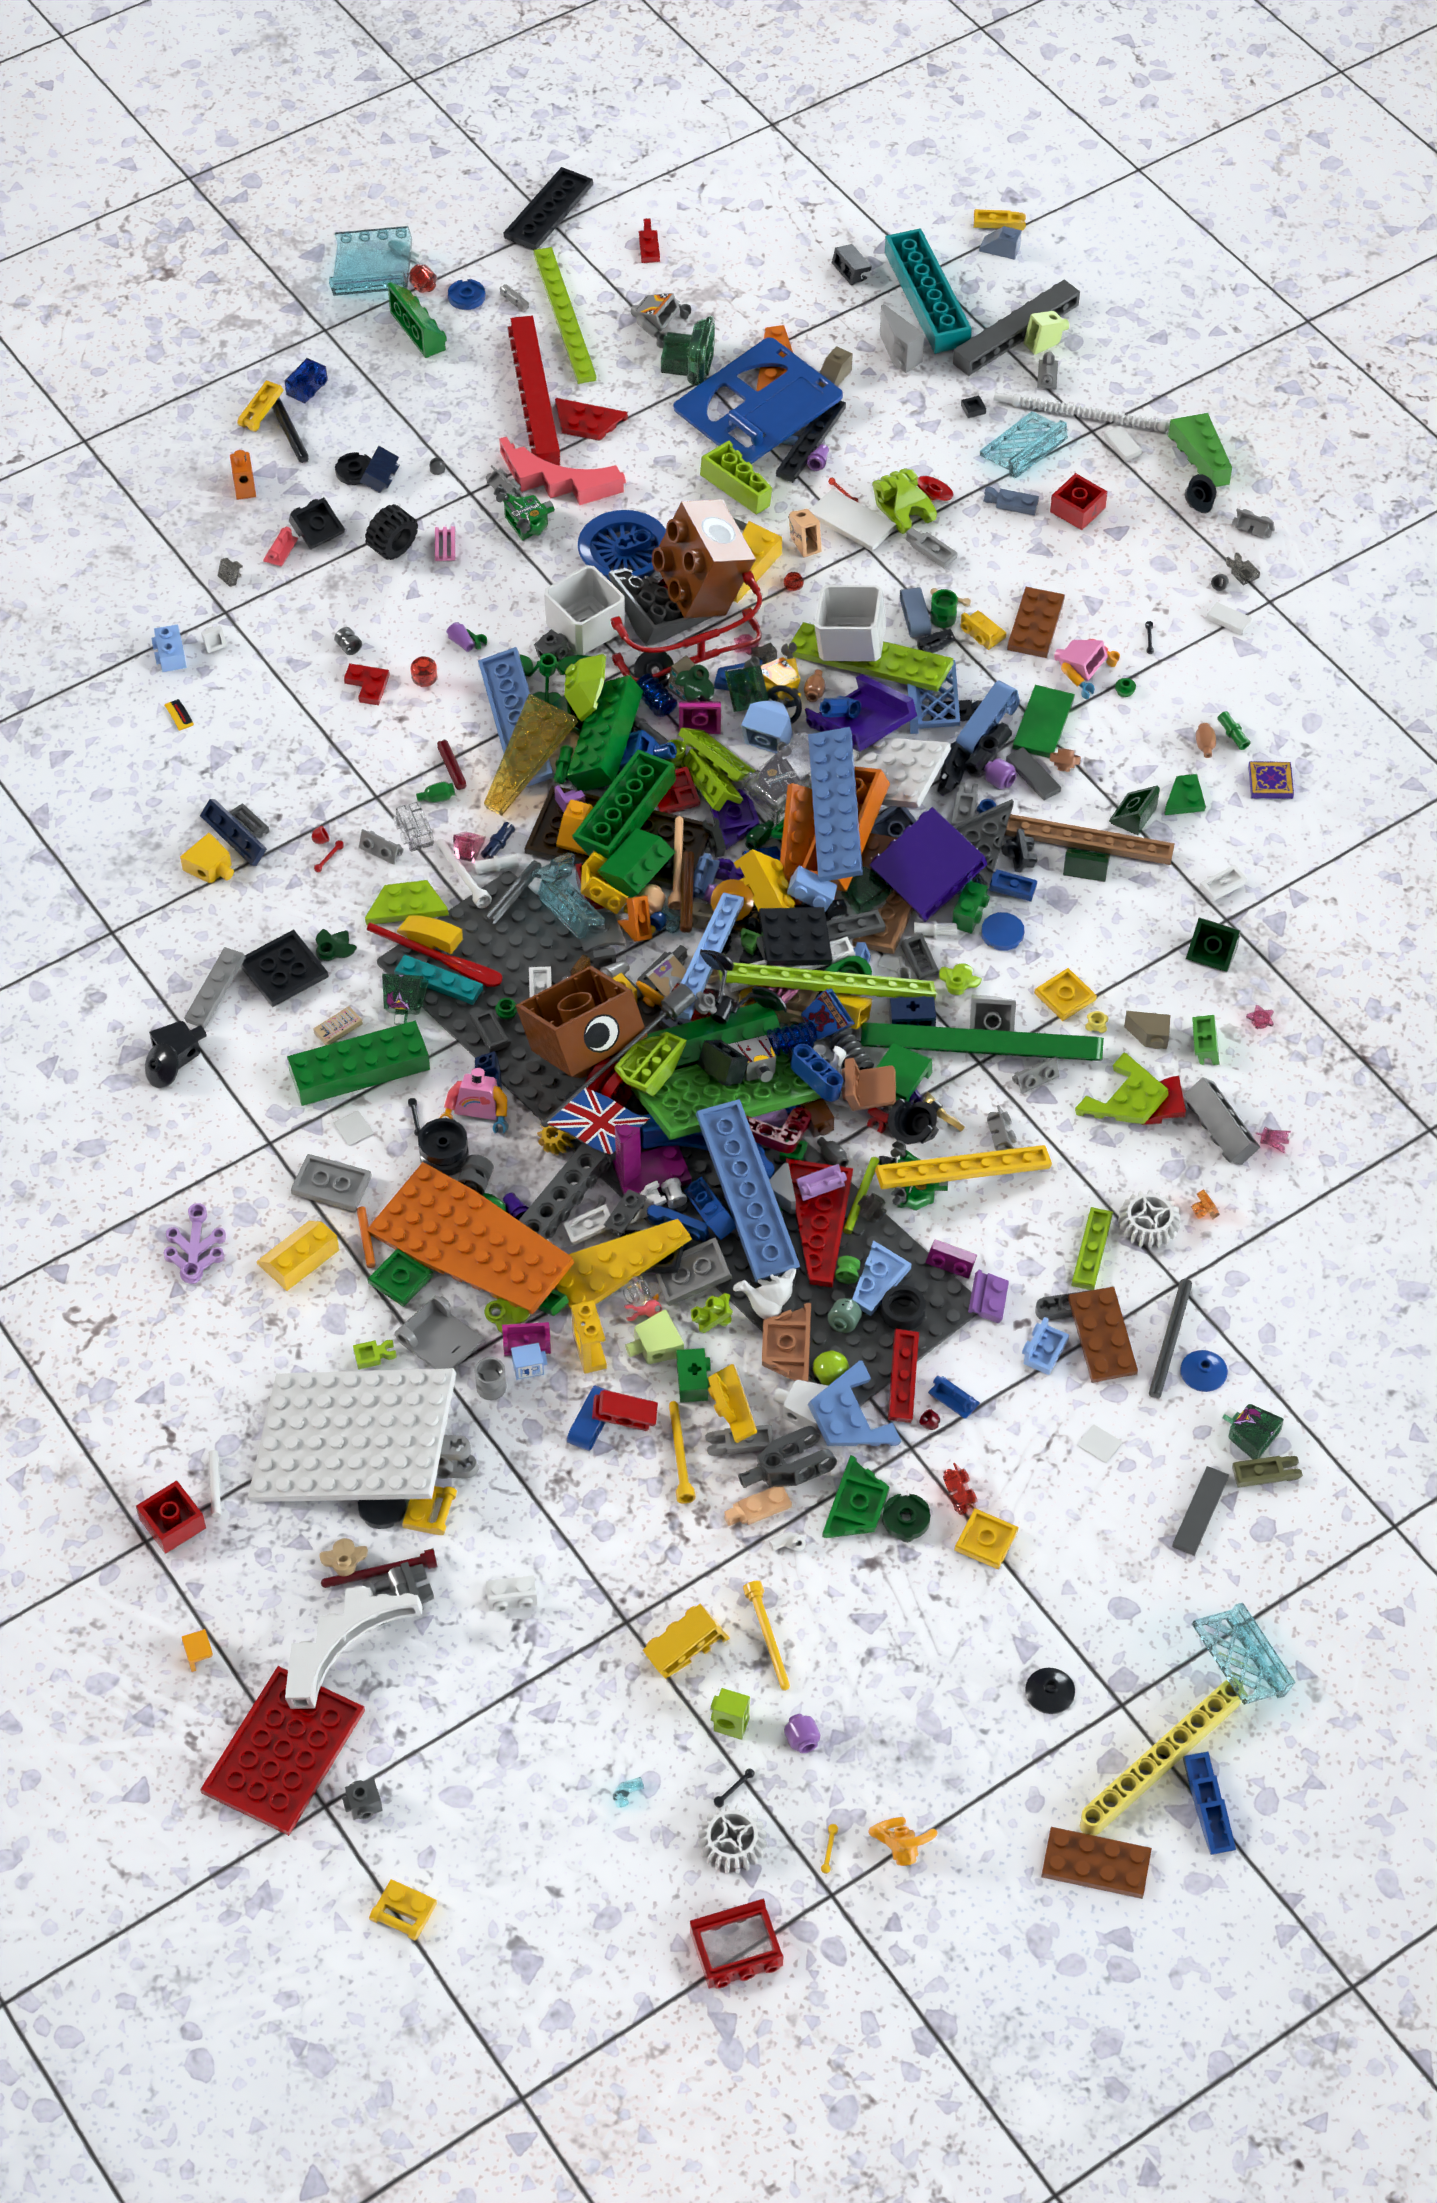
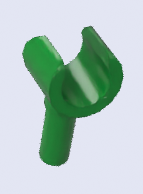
M466 629L470 637L475 641L476 649H481L480 642L487 645V637L484 634L475 635L469 629Z

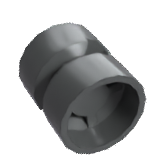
M469 1155L464 1162L462 1172L457 1181L483 1196L494 1169L493 1163L484 1156Z

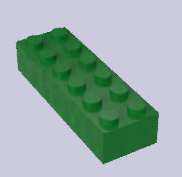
M631 675L604 682L601 694L596 701L598 703L596 710L584 720L566 775L578 791L582 790L584 792L611 785L617 776L643 694V690Z
M416 1020L287 1056L289 1072L301 1106L430 1070L429 1054Z

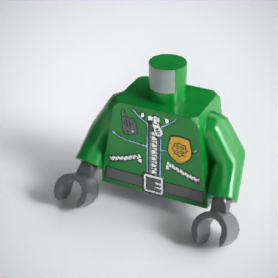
M498 486L493 493L496 495L497 502H504L505 518L522 541L532 535L539 536L548 526V514L555 511L554 505L550 500L541 504L534 495L515 497L508 494L507 490L501 486Z
M897 1140L892 1144L894 1149L891 1150L890 1154L894 1158L900 1156L898 1163L921 1160L906 1150V1145L903 1141ZM948 1181L896 1187L891 1192V1195L895 1196L892 1202L894 1205H897V1208L907 1207L917 1211L934 1203L935 1191H948Z

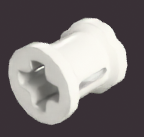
M678 1178L668 1179L661 1185L662 1192L666 1193L668 1198L667 1204L669 1208L673 1209L681 1207L687 1202V1197L682 1193L680 1188L681 1182Z

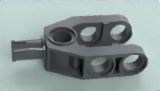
M806 1426L773 1440L757 1456V1467L739 1473L738 1478L743 1488H747V1486L762 1480L769 1487L797 1486L833 1470L837 1465V1459L829 1449H823L789 1464L784 1461L785 1458L796 1453H804V1450L818 1443L821 1438L815 1427ZM813 1435L810 1439L804 1441L807 1437ZM792 1444L789 1448L783 1450L787 1445ZM829 1458L826 1463L821 1464L825 1459ZM808 1467L803 1473H799L802 1469Z

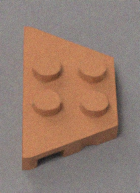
M811 1303L804 1304L803 1308L796 1311L788 1310L779 1316L763 1320L762 1366L793 1381L802 1380L808 1382Z

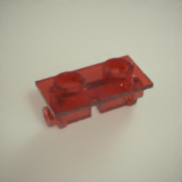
M954 1462L955 1470H945L943 1480L949 1493L958 1491L950 1495L954 1510L959 1515H963L968 1512L967 1509L969 1508L974 1510L976 1508L975 1503L978 1500L973 1489H969L967 1482L970 1481L967 1471L965 1468L961 1469Z

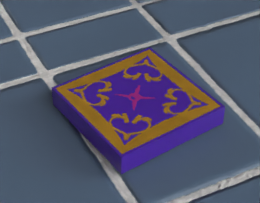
M1249 761L1248 771L1251 798L1293 799L1294 788L1291 762Z

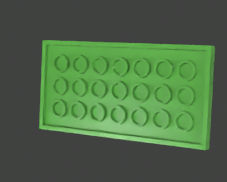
M780 1042L771 1044L776 1056L775 1073L768 1082H762L760 1078L750 1081L743 1079L741 1084L725 1086L720 1084L719 1080L714 1076L706 1074L705 1070L696 1064L674 1070L673 1074L654 1097L631 1087L632 1092L670 1140L701 1132L696 1112L740 1099L745 1115L755 1117L822 1098L791 1069V1060L781 1048Z

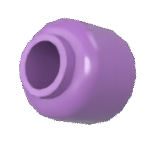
M997 758L993 762L989 761L984 769L986 781L998 789L1011 787L1017 776L1015 767L1001 758Z
M793 1715L784 1727L787 1741L794 1751L807 1753L818 1746L821 1735L815 1720L811 1716Z

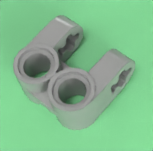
M444 1435L436 1478L467 1479L475 1476L479 1469L475 1457L471 1455V1445L468 1439L461 1435ZM460 1445L464 1446L461 1447L460 1451H456V1449H458ZM467 1463L471 1464L467 1467V1469H463V1467H465Z

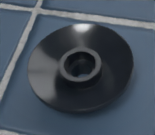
M643 652L637 658L634 665L635 678L653 675L652 669L654 667H658L660 672L674 665V662L666 652ZM670 673L652 681L639 684L649 690L663 689L668 686Z
M162 1043L157 1044L147 1055L145 1062L146 1077L149 1083L156 1088H165L172 1084L179 1069L178 1055L172 1046Z
M1048 1667L1039 1669L1031 1674L1026 1683L1025 1693L1028 1702L1036 1710L1046 1714H1057L1065 1711L1072 1704L1075 1697V1686L1072 1679L1065 1672ZM1047 1685H1054L1055 1688L1049 1689Z

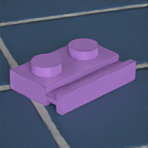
M979 1269L974 1276L968 1312L977 1313L978 1316L999 1324L1003 1319L1009 1280L990 1273H982V1270Z

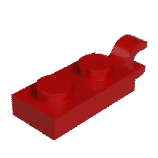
M644 218V231H639L641 263L660 262L658 232L651 229V218Z

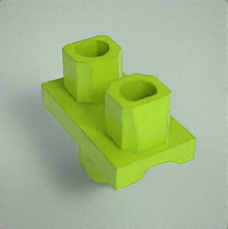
M724 1293L719 1297L712 1295L706 1300L705 1307L696 1306L691 1309L692 1321L698 1323L699 1332L705 1334L718 1324L727 1326L731 1323L733 1311L729 1306V1294Z

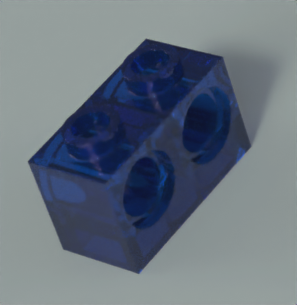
M306 358L285 379L286 395L305 404L327 383L326 366Z

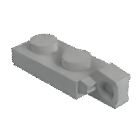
M912 527L906 532V540L910 545L943 569L957 558L955 550L930 533H919Z

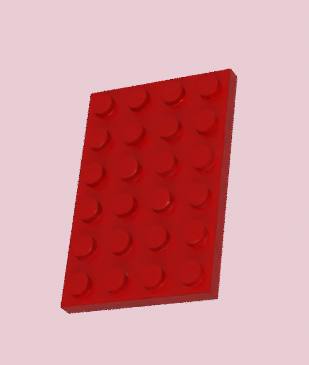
M277 1666L200 1790L201 1794L289 1836L364 1714L365 1706L321 1686L315 1708L290 1709L285 1699L288 1670Z

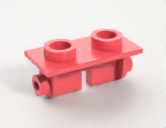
M286 526L280 530L279 535L263 559L264 562L282 567L298 540V537L292 536L290 527Z

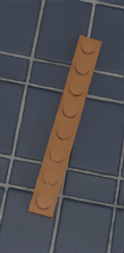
M1013 814L1010 816L1005 833L1006 836L1015 837L1017 829H1024L1025 836L1033 837L1034 841L1171 865L1175 843Z

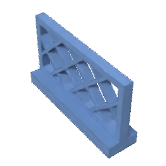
M953 660L952 670L942 683L943 685L947 681L953 686L948 690L941 686L938 691L943 694L938 699L931 695L934 691L928 690L926 692L922 688L907 684L908 696L913 698L917 717L910 720V734H919V729L960 726L955 660ZM947 697L953 700L949 706L942 702ZM926 698L933 702L928 707L922 704ZM937 704L945 708L940 714L933 711L934 706ZM947 713H951L956 719L947 720L944 716ZM927 714L934 717L931 721H922V718Z

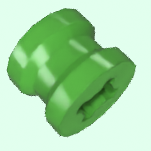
M853 1256L839 1257L837 1261L839 1269L836 1270L835 1278L845 1284L857 1282V1271L860 1269V1261Z

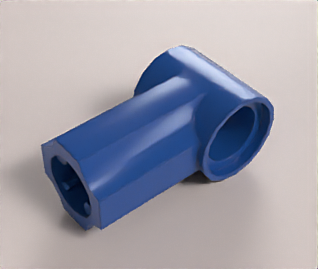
M845 696L825 698L823 702H820L819 710L824 717H850L854 719L860 714L861 703L858 700Z

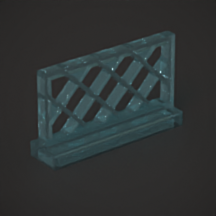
M1031 411L980 450V456L1009 470L1010 476L1016 479L1068 439L1067 423L1062 420L1055 423ZM1032 419L1035 420V421H1037V422H1039V423L1027 424V423L1030 422ZM1042 428H1050L1047 431H1042ZM1031 429H1039V430H1040V431H1038V432H1028V430H1031ZM1026 430V433L1014 434L1016 431ZM1029 438H1037L1034 441H1029ZM1018 439H1026V440H1027V441H1025V442H1015V440H1018ZM1013 440V443L1001 444L1003 441ZM1015 448H1024L1021 451L1015 450ZM1005 449H1013L1012 452H1002ZM995 450H999V451H1000V453H992V454L989 453L990 451H995ZM1003 458H1011L1008 462L1003 460Z
M1243 1602L1235 1604L1231 1610L1193 1621V1628L1244 1705L1275 1695L1277 1698L1285 1697L1296 1683ZM1226 1619L1231 1628L1222 1625V1620ZM1207 1625L1214 1628V1635L1207 1632L1203 1626ZM1219 1631L1231 1636L1230 1642L1218 1637ZM1235 1639L1239 1640L1244 1648L1235 1645ZM1216 1645L1227 1648V1655L1220 1652ZM1232 1652L1244 1656L1243 1662L1233 1658ZM1248 1659L1253 1660L1257 1668L1248 1665ZM1230 1664L1241 1669L1240 1675L1231 1670ZM1248 1672L1257 1676V1681L1254 1682L1245 1678V1673ZM1261 1680H1266L1271 1689L1261 1685ZM1243 1684L1254 1689V1694L1248 1695L1243 1688Z

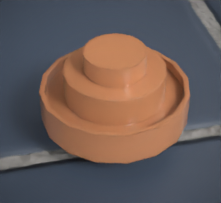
M1058 748V752L1050 753V761L1054 762V766L1058 767L1057 770L1070 772V768H1075V765L1080 764L1081 756L1074 755L1075 750Z

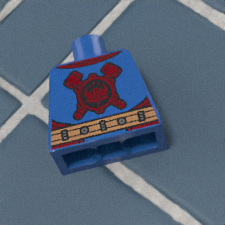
M826 989L801 1013L806 1023L797 1030L803 1039H807L814 1034L820 1040L855 1023L834 991Z

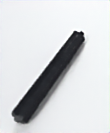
M279 397L272 406V409L300 463L307 462L309 460L308 453Z

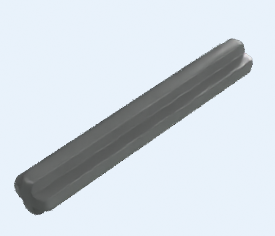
M534 860L527 866L486 914L487 922L495 924L542 870L540 862Z

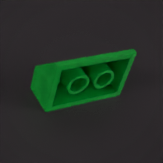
M636 828L597 872L613 888L625 894L628 898L635 897L671 858L675 851L660 836Z

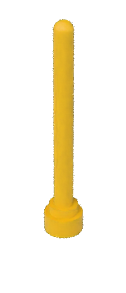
M671 1401L669 1403L679 1478V1485L675 1491L676 1500L681 1504H687L696 1499L695 1489L688 1480L679 1406L676 1401Z
M751 1581L743 1586L744 1594L749 1601L753 1602L780 1688L786 1691L790 1688V1683L762 1601L764 1588L761 1581Z

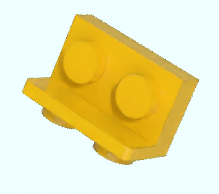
M979 610L970 616L965 612L961 614L960 628L986 649H991L1006 638L1007 632Z

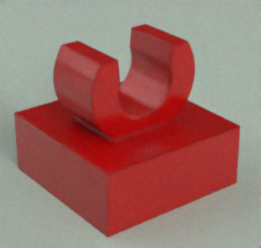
M876 1107L869 1108L867 1113L874 1117L868 1120L867 1126L872 1128L874 1123L879 1122L877 1131L882 1134L886 1129V1124H888L889 1114Z

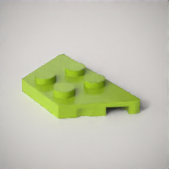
M428 880L384 885L365 916L366 925L370 922L373 924L405 921L409 915L432 918L449 916L447 906Z

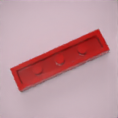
M896 1329L894 1332L888 1420L911 1423L913 1420L919 1332Z

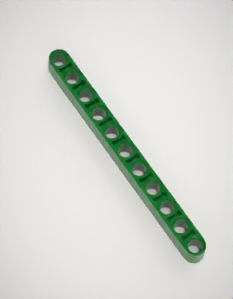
M862 1023L860 1043L864 1047L890 1048L892 1043L909 1050L1102 1061L1104 1038Z

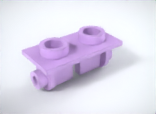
M839 1164L796 1180L802 1200L804 1201L845 1186L844 1181L847 1180L844 1172H841Z

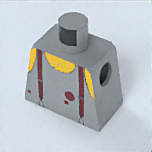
M766 1035L728 1044L749 1059L743 1077L744 1080L750 1081L760 1078L762 1082H768L772 1079L775 1073L776 1056Z

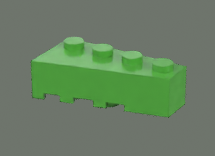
M1203 413L1170 419L1168 437L1177 443V448L1188 456L1187 460L1191 465L1194 464L1197 467V472L1209 477L1216 487L1230 485L1232 466L1209 414Z

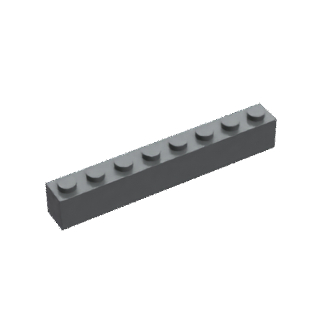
M1065 279L1058 284H1054L1050 289L1040 293L1033 300L1026 302L1025 305L1012 311L1011 314L998 320L975 337H971L964 344L957 346L953 352V365L970 376L1024 341L1031 314L1054 311L1062 317L1079 306L1080 290Z

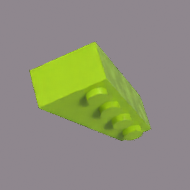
M730 440L702 456L700 476L756 515L770 507L772 487L759 473L753 471V466L749 462L746 463L739 450L735 451Z

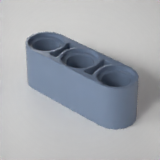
M921 587L901 589L900 602L910 638L930 635L932 632L931 622Z

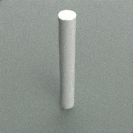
M211 1450L208 1452L211 1516L218 1518L221 1516L218 1451Z

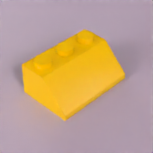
M309 1220L258 1259L256 1263L282 1288L288 1291L339 1251L337 1235L323 1222Z

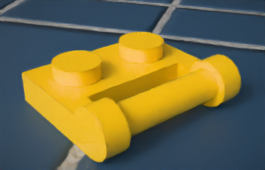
M434 1486L432 1499H410L402 1523L403 1528L435 1535H444L446 1530L445 1522L452 1500L456 1498L457 1490L449 1486L444 1488ZM437 1498H442L436 1522L431 1523L430 1520Z
M390 1879L378 1903L373 1907L369 1920L375 1923L379 1921L407 1934L408 1938L416 1941L437 1905V1900ZM388 1908L416 1922L411 1925L384 1911Z

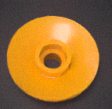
M729 879L715 887L711 895L713 911H715L722 894L728 893L744 897V904L736 921H740L750 914L754 905L752 900L754 895L750 887L745 886L744 882Z
M637 980L636 985L644 996L642 1001L651 1008L655 1005L662 1007L661 1001L665 997L645 983Z

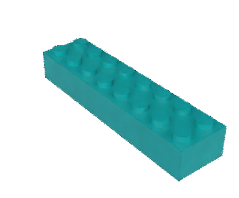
M922 229L886 235L884 253L934 354L954 350L957 346L967 342L971 338L972 328Z

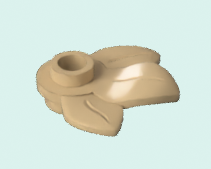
M342 1538L334 1543L333 1550L321 1552L319 1558L324 1566L333 1567L338 1575L348 1576L355 1572L357 1563L367 1557L368 1549L367 1546L355 1547L352 1540Z

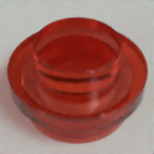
M790 572L784 578L783 584L786 589L797 591L803 587L804 580L799 573Z

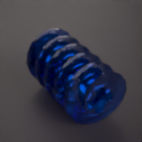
M648 673L637 680L636 683L643 690L641 699L653 711L655 716L664 717L674 711L678 704L677 700L664 688V685L657 677H653L651 673Z
M808 1021L807 1023H799V1025L792 1024L790 1027L783 1026L781 1029L774 1028L773 1031L768 1029L767 1037L775 1055L779 1056L780 1049L786 1055L788 1054L789 1047L793 1052L794 1047L798 1044H807L813 1048L814 1042L817 1040V1032L814 1023Z

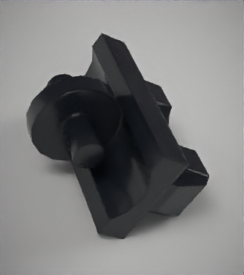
M1017 829V835L1013 839H1007L1006 843L1002 845L1001 851L1004 856L1013 859L1015 872L1021 873L1024 867L1033 868L1038 859L1037 854L1028 853V851L1031 852L1034 848V838L1025 836L1024 829Z

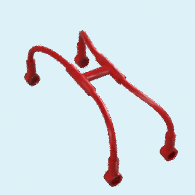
M752 571L742 573L744 583L757 596V603L752 610L749 607L742 610L743 618L726 627L716 628L669 646L655 648L639 646L629 639L620 616L611 618L610 621L613 629L618 632L621 639L633 649L641 652L659 653L682 647L687 648L697 644V655L689 657L694 664H697L725 652L755 645L761 640L762 632L760 625L754 617L762 605L761 589L756 583ZM746 621L757 633L756 638L751 641L720 649L715 648L705 652V641L718 637L720 634L730 631ZM620 652L613 654L612 661L619 668L622 675H630ZM671 667L647 677H631L636 683H645L670 673Z

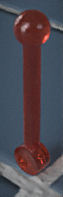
M829 478L828 483L830 485H834L845 496L858 502V498L852 497L836 483L835 478Z

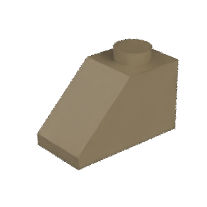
M836 346L825 358L820 374L838 387L852 371L853 353ZM821 381L818 383V385L822 388L826 386Z
M1126 1010L1124 1027L1144 1047L1167 1049L1171 1015Z

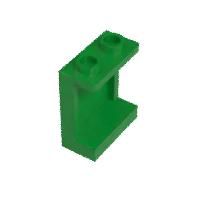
M892 1043L876 1067L894 1066L896 1071V1101L904 1099L909 1102L911 1095L924 1077L929 1079L933 1073L931 1058Z

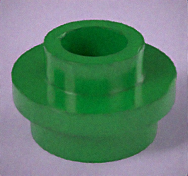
M1121 678L1116 682L1115 689L1119 696L1130 697L1136 690V684L1129 678Z
M503 998L496 1005V1014L503 1019L513 1018L518 1012L515 1006L517 1004L511 998Z

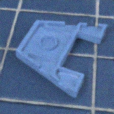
M862 1360L858 1361L808 1403L809 1409L827 1446H857L858 1444H870V1446L890 1444V1446H897L901 1443L893 1422L872 1430L870 1429L851 1390L853 1387L868 1383L871 1379Z

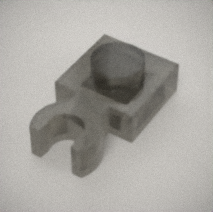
M1235 553L1234 560L1230 559L1229 556L1226 557V565L1232 568L1231 574L1243 586L1260 577V571L1249 560L1243 562L1242 556L1239 553Z

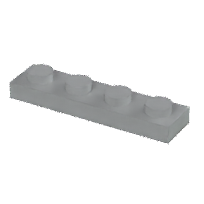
M227 947L223 948L184 1017L186 1023L195 1026L201 1025L204 1029L206 1028L246 958L244 953Z

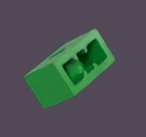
M705 1348L676 1350L680 1403L708 1401V1388L711 1386L707 1377V1371H711L710 1357H705Z

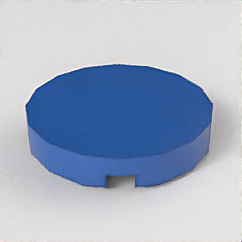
M467 279V281L458 280L448 288L449 303L460 310L475 309L485 301L486 293L484 286L473 279Z
M1007 912L991 914L984 920L981 927V937L985 944L991 945L999 951H1008L1019 946V943L1023 941L1025 933L1022 921L1017 916Z

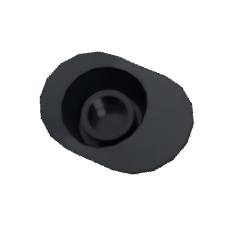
M1203 474L1193 476L1184 494L1189 507L1194 508L1200 513L1210 512L1216 498V486L1209 477Z

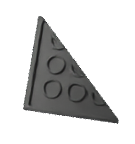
M1013 799L953 825L985 856L988 865L975 877L982 885L988 886V889L1013 809Z

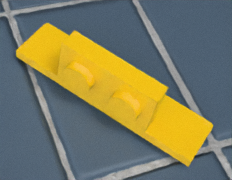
M734 1364L709 1376L708 1380L711 1387L708 1388L712 1399L716 1401V1404L713 1405L719 1417L723 1416L729 1423L735 1442L739 1443L756 1434L757 1429Z

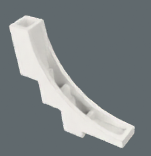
M365 1586L346 1588L343 1615L329 1613L318 1616L316 1643L311 1641L291 1643L285 1699L290 1709L316 1707L318 1692L327 1671L347 1646L361 1635L386 1622L404 1617L421 1616L423 1606L419 1596L405 1593L401 1596H390L387 1594L373 1596L371 1589Z

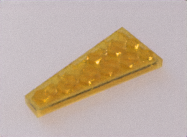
M531 694L528 695L484 801L487 809L503 816L577 724L576 717Z

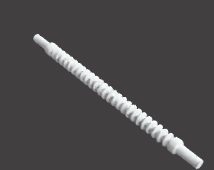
M994 393L993 398L995 401L1012 403L1016 407L1022 405L1023 408L1027 406L1028 409L1033 407V409H1044V411L1048 409L1049 412L1054 410L1055 413L1059 411L1060 414H1063L1065 412L1066 415L1068 413L1071 416L1076 414L1077 417L1082 415V418L1087 416L1088 419L1093 417V420L1099 418V421L1101 419H1104V422L1110 420V423L1112 421H1115L1116 424L1121 422V425L1123 423H1126L1127 426L1132 424V427L1134 425H1137L1138 428L1143 426V429L1145 427H1148L1149 430L1154 428V430L1159 429L1160 432L1169 431L1170 423L1164 419L1158 421L1157 418L1152 420V417L1150 419H1147L1146 416L1141 418V415L1136 417L1135 414L1130 416V414H1119V412L1115 414L1114 411L1109 413L1108 410L1106 412L1103 409L1098 411L1097 408L1095 410L1092 407L1087 409L1086 406L1081 408V405L1078 407L1075 404L1070 406V403L1067 405L1064 402L1059 404V401L1056 403L1053 400L1048 402V399L1045 401L1042 398L1037 400V397L1035 399H1032L1031 396L1026 398V396L1021 397L1020 394L1012 396Z

